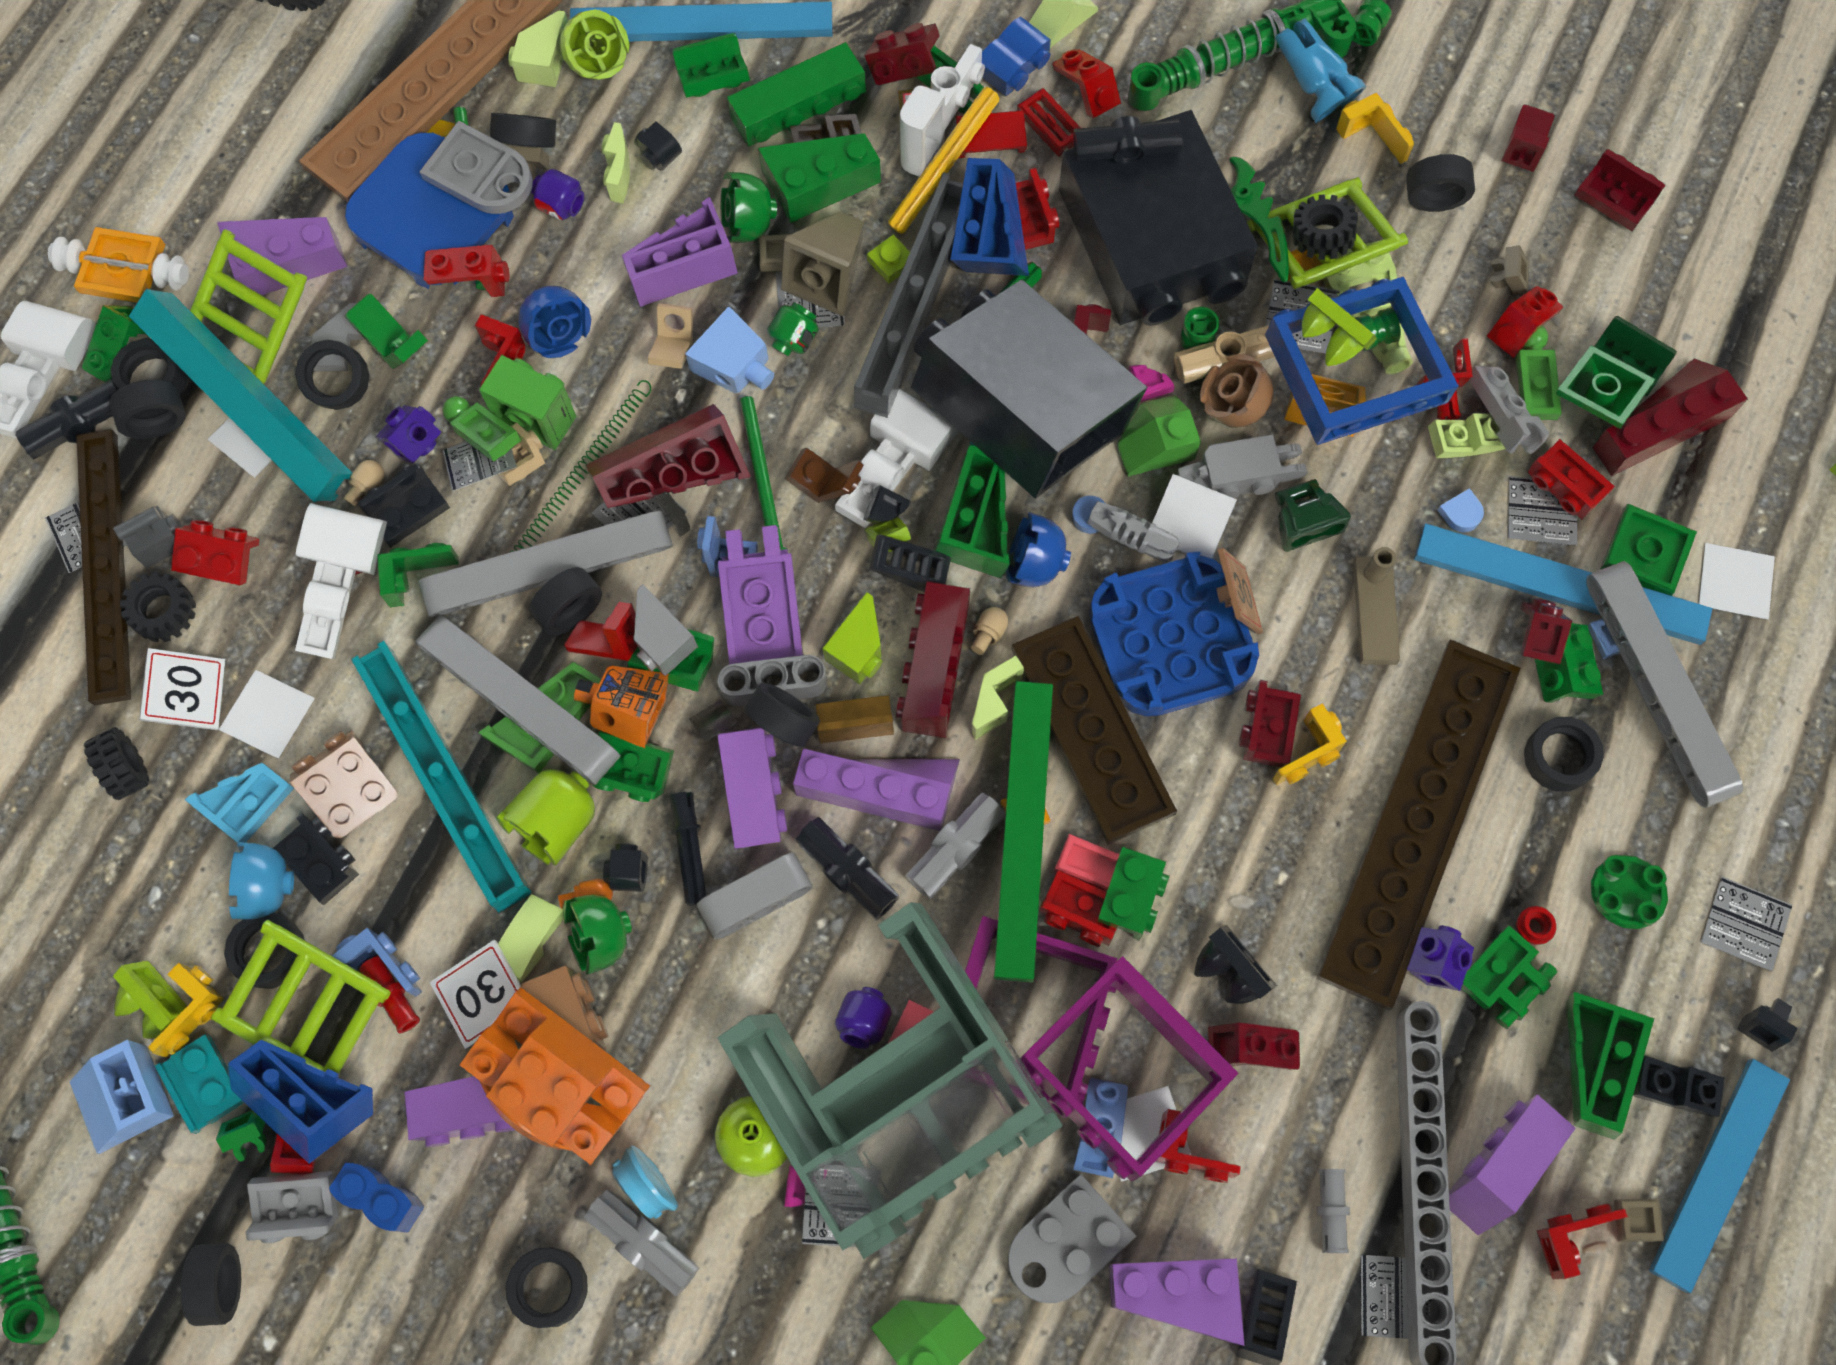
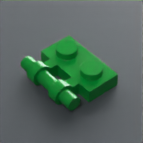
M1508 925L1467 970L1461 989L1485 1010L1489 1009L1497 1000L1504 1009L1495 1019L1502 1027L1508 1029L1515 1020L1521 1021L1529 1012L1527 1007L1538 994L1544 995L1551 987L1550 981L1558 971L1548 962H1545L1539 970L1534 968L1530 962L1539 951ZM1520 976L1526 984L1515 996L1507 988Z

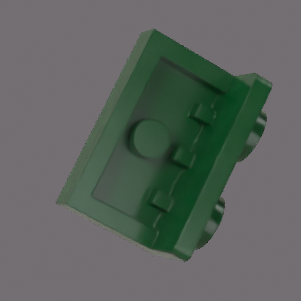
M1615 316L1594 345L1599 350L1654 378L1655 381L1645 396L1649 395L1677 354V351L1619 316Z

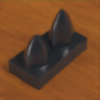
M1227 925L1220 927L1209 936V942L1203 947L1197 958L1194 971L1196 977L1219 975L1234 967L1235 972L1231 975L1225 991V1001L1227 1003L1244 1004L1258 998L1261 999L1277 986Z

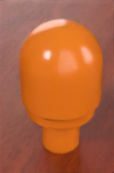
M600 878L579 882V885L574 886V892L558 895L560 908L563 909L565 900L584 895H601L612 900L613 891H611L609 883L604 882Z

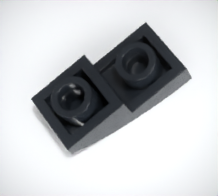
M1644 1056L1633 1096L1689 1112L1719 1117L1725 1078L1690 1066L1678 1067Z

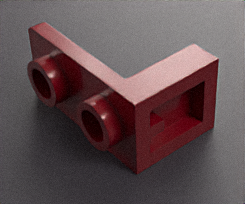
M1524 104L1501 161L1534 172L1550 138L1547 136L1555 115Z
M1534 598L1532 604L1522 602L1520 609L1530 619L1520 654L1525 657L1561 664L1572 620L1563 614V608L1557 607L1554 602Z
M1241 1022L1208 1027V1043L1231 1066L1253 1065L1286 1070H1298L1300 1068L1298 1030Z

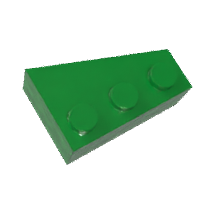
M865 133L758 148L761 171L790 223L881 183L880 158Z
M969 445L961 462L934 551L951 557L950 562L1001 579L1010 565L1009 554H1007L1006 534L1008 532V524L1005 515V471L976 446Z
M1573 991L1566 1002L1574 1126L1615 1140L1623 1133L1655 1018Z

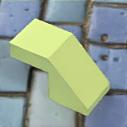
M1017 656L984 674L972 722V736L975 740L1007 722L1008 710L998 696V693L1012 686L1016 681L1022 680L1024 667Z

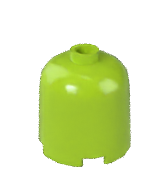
M548 769L535 776L501 811L496 819L507 834L515 830L525 839L521 847L545 864L549 865L552 862L556 866L592 821L595 815V805L591 794L586 790L590 785L580 774L575 771L567 774L561 770Z

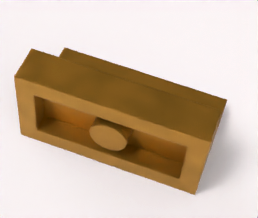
M889 695L816 704V712L820 719V723L817 726L820 744L894 735Z

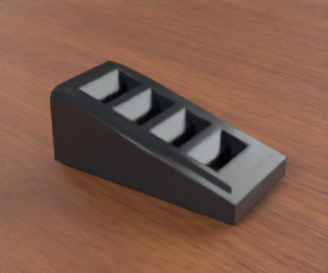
M880 534L876 536L869 570L925 592L927 582L946 584L951 557ZM890 549L893 551L891 563L886 565L887 554ZM904 555L906 556L904 567L900 569L902 556ZM918 561L920 562L918 573H914L916 562Z
M1260 1269L1256 1270L1243 1322L1245 1346L1238 1345L1237 1357L1261 1365H1279L1282 1362L1297 1281ZM1262 1288L1283 1293V1300L1261 1294ZM1259 1304L1279 1310V1316L1258 1310ZM1256 1322L1275 1327V1333L1256 1328ZM1252 1339L1270 1344L1272 1347L1268 1348L1252 1343Z

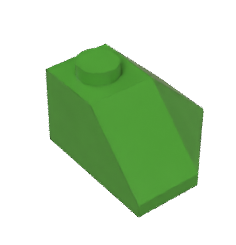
M1171 395L1141 403L1118 441L1117 447L1127 477L1195 460L1201 440L1190 409L1176 395Z
M901 1300L871 1327L898 1365H958L986 1339L960 1305Z

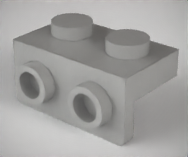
M333 1171L252 1178L247 1184L252 1224L246 1231L247 1240H261L262 1243H274L285 1237L301 1236L304 1240H312L328 1233L338 1218L337 1201L329 1190L334 1181Z

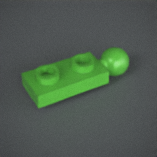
M1541 326L1523 347L1525 350H1519L1516 355L1519 396L1525 401L1526 409L1531 416H1539L1541 420H1558L1562 411L1560 396L1555 394L1559 388L1555 350H1542L1548 342V332L1544 326Z
M459 396L450 397L445 401L442 408L443 415L450 422L454 432L493 462L521 442L515 429L478 402L470 407L468 401Z

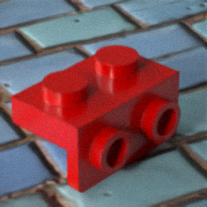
M1036 168L1029 169L1028 180L1016 183L1025 250L1054 243L1055 229L1059 228V217L1056 208H1050L1047 200L1049 199V189L1046 180L1039 178Z
M1561 439L1543 456H1539L1527 472L1532 476V480L1537 487L1544 491H1549L1559 500L1561 507L1571 515H1577L1581 520L1615 487Z
M192 520L190 525L175 528L171 571L239 586L246 584L250 548L259 546L260 538L248 536V531L241 528L216 529L213 528L214 524L212 522L203 520Z
M1058 870L1039 910V914L1045 917L1043 921L1058 930L1064 931L1066 927L1080 933L1079 938L1096 947H1100L1102 943L1109 946L1117 928L1097 922L1107 892Z

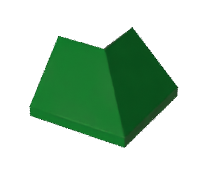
M1591 345L1559 386L1555 394L1621 429L1653 385L1655 379Z

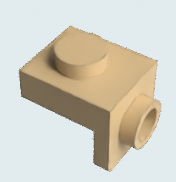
M518 423L511 426L517 431L521 442L512 448L517 467L498 474L509 486L524 479L529 473L545 464L539 451L543 446L538 436L532 430L526 431Z

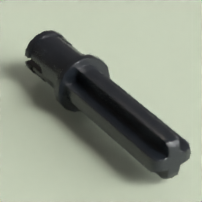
M679 792L669 796L674 824L671 834L676 835L685 903L688 906H697V903L706 897L698 831L701 830V825L697 824L694 793Z

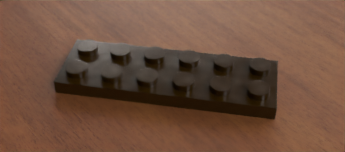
M1079 616L1012 644L1011 650L1023 665V674L1027 682L1053 684L1050 729L1107 845L1176 815L1177 809Z

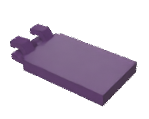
M777 525L762 527L765 552L744 554L743 538L740 529L725 531L728 556L722 557V561H718L729 665L802 656L803 649L792 554L788 553L787 549L780 550Z

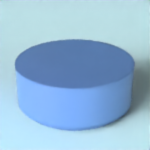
M1085 496L1075 503L1072 521L1081 532L1088 534L1099 532L1088 525L1087 522L1097 501L1105 503L1101 498Z

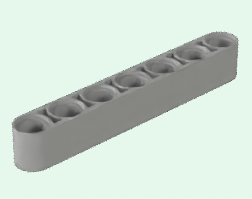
M655 511L420 579L418 583L428 616L436 617L440 614H448L541 587L554 576L567 569L578 567L585 569L589 573L667 550L673 547L663 511Z
M1622 561L1588 575L1586 578L1588 591L1615 644L1619 648L1618 650L1696 802L1701 807L1708 808L1743 792V784L1740 775L1632 567L1627 562Z
M440 614L415 641L432 659L591 784L596 785L621 757L605 740Z

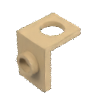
M658 303V336L648 355V364L681 369L686 360L685 353L693 344L692 308ZM669 314H676L683 319L685 325L681 329H673L667 325L665 317Z

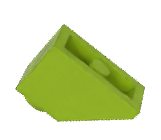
M868 592L823 647L825 661L859 685L866 676L872 678L883 662L880 659L882 657L874 600L873 596Z

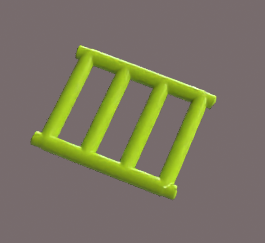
M1359 177L1344 181L1269 212L1268 218L1279 216L1281 221L1288 219L1293 226L1295 210L1299 209L1301 202L1307 204L1308 198L1313 196L1317 201L1319 200V195L1325 194V199H1330L1331 195H1336L1337 199L1348 195L1384 239L1367 246L1356 233V241H1354V246L1351 249L1353 252L1335 259H1331L1329 254L1325 255V260H1319L1321 265L1304 271L1288 250V273L1291 276L1290 283L1293 289L1307 286L1408 244L1406 234H1398L1364 193L1362 181ZM1252 219L1248 220L1247 224L1250 231H1257L1268 246L1261 228ZM1274 231L1272 232V236L1275 244L1276 257L1279 261H1281L1279 241L1277 238V234Z
M224 229L217 241L190 311L201 322L203 317H206L261 350L262 352L255 369L245 363L243 364L264 384L303 293L307 276L297 272L295 274L290 273L234 240L235 234ZM229 253L288 287L281 306L222 272ZM216 285L275 319L268 338L209 303Z
M266 920L260 930L264 934L223 1009L221 1007L217 1008L212 1014L211 1019L253 1045L263 1040L304 1058L306 1064L324 1072L329 1069L340 1073L379 1002L383 1004L389 998L391 991L280 925ZM278 943L297 954V957L256 1028L237 1015ZM312 963L331 974L292 1046L289 1047L273 1038L271 1034ZM346 983L365 994L328 1062L323 1067L304 1055Z

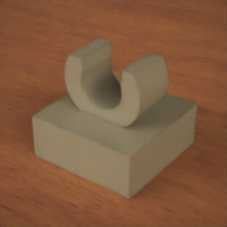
M508 145V147L517 151L525 158L533 181L536 178V169L548 170L549 156L541 148Z
M1520 245L1506 247L1505 259L1496 258L1491 261V266L1495 272L1502 270L1504 272L1501 275L1490 277V281L1495 288H1504L1509 285L1514 295L1527 293L1529 261Z

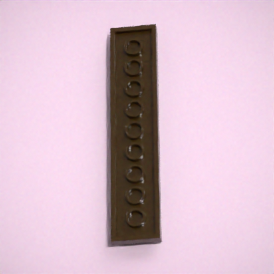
M1451 639L1446 644L1316 979L1390 1011L1393 1009L1407 973L1421 927L1425 925L1519 675L1520 667Z

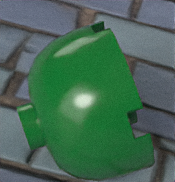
M727 172L723 179H730L728 188H721L720 196L721 224L729 229L730 236H727L729 243L752 242L760 238L768 230L770 219L776 218V199L770 198L768 187L756 176L742 172Z
M584 895L564 901V924L572 922V935L567 937L574 958L581 971H586L588 975L614 965L622 957L626 948V934L632 932L627 912H619L613 901L601 895Z

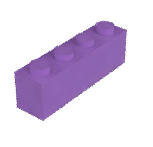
M803 748L793 786L796 796L941 831L960 759H845Z

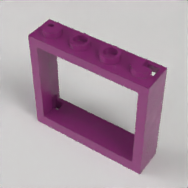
M982 916L965 970L976 990L992 940H997L998 920ZM1037 933L1036 952L1100 972L1098 980L1117 962L1118 958ZM1112 984L1090 1005L1066 1086L1082 1105L1089 1085L1083 1083L1082 1079L1086 1067L1093 1069L1100 1046L1093 1044L1097 1029L1105 1030L1111 1009L1104 1006L1108 992H1116V988ZM974 1068L960 1078L1005 1093L993 1074ZM1012 1081L1022 1099L1027 1100L1018 1084ZM1033 1088L1040 1098L1045 1097L1047 1101L1050 1099L1043 1090Z
M1123 956L1016 1062L1021 1067L1030 1085L1034 1088L1040 1086L1050 1097L1048 1102L1053 1110L1063 1118L1069 1117L1080 1128L1077 1132L1082 1140L1093 1149L1098 1147L1109 1158L1107 1164L1110 1169L1120 1178L1125 1179L1127 1177L1131 1182L1140 1178L1239 1074ZM1111 984L1209 1082L1136 1159L1038 1059Z

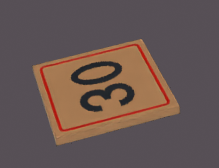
M1224 548L1218 549L1227 585L1216 589L1219 602L1225 603L1226 608L1233 606L1236 619L1257 634L1264 633L1246 566Z

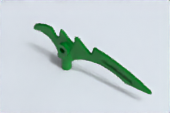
M1230 157L1229 160L1237 171L1236 182L1231 192L1241 212L1251 218L1261 228L1268 243L1269 262L1281 281L1286 282L1288 281L1289 260L1284 227L1279 216L1268 218L1273 198L1266 197L1260 199L1265 182L1259 181L1251 184L1250 181L1256 173L1253 167L1240 157ZM1274 231L1277 234L1280 246V262L1276 261V250L1272 236Z

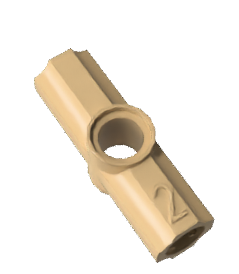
M1269 325L1241 334L1232 331L1225 332L1216 341L1174 353L1173 360L1179 381L1181 380L1183 384L1206 378L1215 365L1221 368L1229 362L1226 359L1229 356L1222 353L1224 351L1232 352L1234 355L1244 353L1254 357L1259 362L1274 358L1275 356L1265 337Z

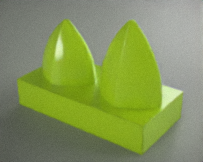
M1317 288L1307 299L1310 305L1307 307L1302 320L1303 337L1319 336L1328 332L1335 325L1338 326L1328 343L1325 365L1334 366L1344 363L1353 358L1363 348L1368 350L1377 339L1369 329L1320 289Z
M149 961L121 965L113 975L120 984L115 998L114 1015H129L141 1008L144 1012L142 1021L143 1038H157L187 1007L186 1003Z

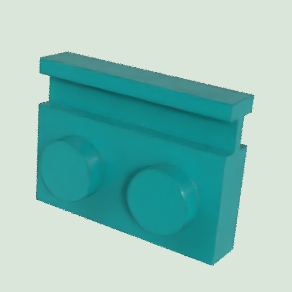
M204 1034L171 1055V1058L164 1063L155 1065L190 1133H199L208 1124H213L244 1104L231 1090L228 1066L212 1037Z

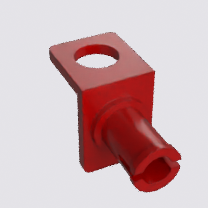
M1462 338L1453 347L1456 373L1452 374L1459 387H1463L1473 377L1468 338ZM1423 376L1416 385L1429 382L1427 376ZM1457 390L1447 404L1437 406V420H1445V417H1447V420H1454L1461 417Z

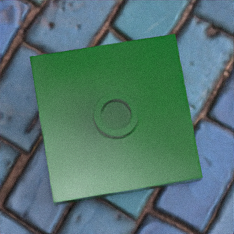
M1627 504L1623 508L1600 569L1602 570L1625 561L1632 567L1642 587L1672 596L1675 593L1697 531Z

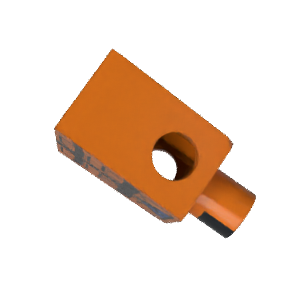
M612 665L607 667L599 684L579 679L574 692V700L591 705L590 724L593 728L645 748L666 701L669 674L664 676L661 672Z

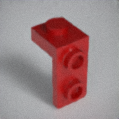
M1080 49L1069 50L1062 55V58L1052 63L1054 71L1079 84L1086 114L1093 119L1121 104L1113 67Z
M493 245L437 249L425 252L424 281L427 284L480 280L491 297L505 296V282H509L510 279L509 267L507 262L501 259Z
M1536 286L1509 305L1487 334V337L1514 358L1519 350L1523 349L1530 337L1563 309V305L1558 302L1554 293Z

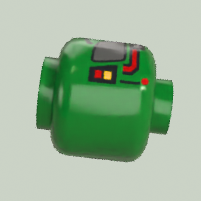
M795 302L791 306H780L767 328L768 335L774 340L771 346L787 357L790 356L791 352L804 354L819 331V327L815 322L817 316Z

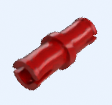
M379 956L364 962L359 968L360 972L391 991L389 998L383 1004L379 1002L377 1006L384 1008L399 1034L414 1028L420 1022V1018L415 1014L404 995L405 989L402 985L395 981Z

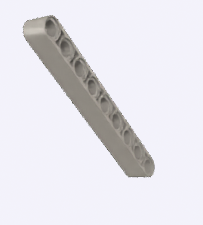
M1419 1001L1402 1010L1396 1019L1409 1356L1413 1365H1428L1424 1357L1425 1349L1429 1344L1434 1343L1441 1353L1438 1365H1455L1457 1352L1441 1019L1439 1012L1433 1005L1428 1002ZM1412 1012L1419 1013L1425 1019L1426 1027L1423 1032L1416 1030L1411 1025L1410 1015ZM1414 1052L1423 1054L1427 1059L1428 1066L1425 1072L1419 1071L1412 1064V1054ZM1416 1092H1422L1429 1099L1430 1105L1426 1113L1421 1112L1414 1105L1413 1098ZM1418 1132L1426 1134L1431 1141V1150L1428 1154L1421 1152L1416 1146L1415 1137ZM1421 1173L1428 1175L1433 1182V1190L1430 1195L1423 1194L1417 1186V1178ZM1423 1215H1428L1435 1224V1232L1430 1238L1423 1235L1419 1229V1220ZM1426 1257L1431 1258L1437 1267L1436 1276L1432 1280L1426 1279L1421 1273V1262ZM1429 1299L1436 1303L1439 1310V1316L1432 1324L1426 1321L1422 1312L1423 1305Z

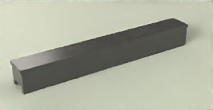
M943 172L855 383L854 408L888 418L914 354V345L925 327L950 265L963 183L950 180L949 173Z

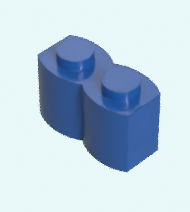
M1021 16L1016 18L1007 26L999 38L991 42L982 51V64L985 65L982 78L1005 96L1014 90L1019 91L1026 84L1029 77L1028 74L1036 68L1038 70L1043 68L1048 62L1051 55V39Z
M345 1163L329 1187L332 1195L341 1204L352 1209L363 1210V1213L371 1223L388 1231L409 1233L424 1209L423 1203L414 1193L401 1187L392 1186L389 1180L378 1170L355 1163Z

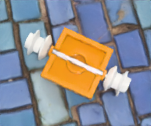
M95 227L87 251H85L84 245L80 240L73 239L69 243L65 237H57L48 248V259L56 271H63L67 268L70 273H78L74 287L81 294L137 303L144 291L151 288L153 280L158 288H164L169 283L170 288L177 291L187 283L189 278V268L181 256H174L170 261L168 255L163 253L166 244L160 237Z

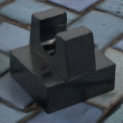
M1777 998L1774 1000L1771 1008L1767 1005H1761L1745 1015L1737 1030L1773 1052L1792 1041L1798 1028L1787 1021L1792 1006Z

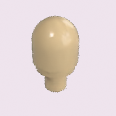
M374 460L361 462L350 476L348 483L352 487L343 499L356 507L368 491L379 487L385 478L382 465Z
M990 607L982 612L974 626L973 633L976 639L971 646L972 651L983 655L989 645H995L1000 641L1009 622L1004 610L998 607Z

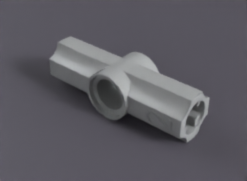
M982 792L955 822L953 820L950 821L937 834L931 843L932 847L907 873L906 879L921 894L931 899L946 884L957 869L961 871L975 857L982 846L981 843L1005 818L1006 812L993 798Z
M607 1189L593 1202L584 1216L592 1226L616 1245L615 1249L639 1270H646L675 1296H678L687 1287L700 1269L695 1262L668 1241L669 1237L642 1214L638 1216Z

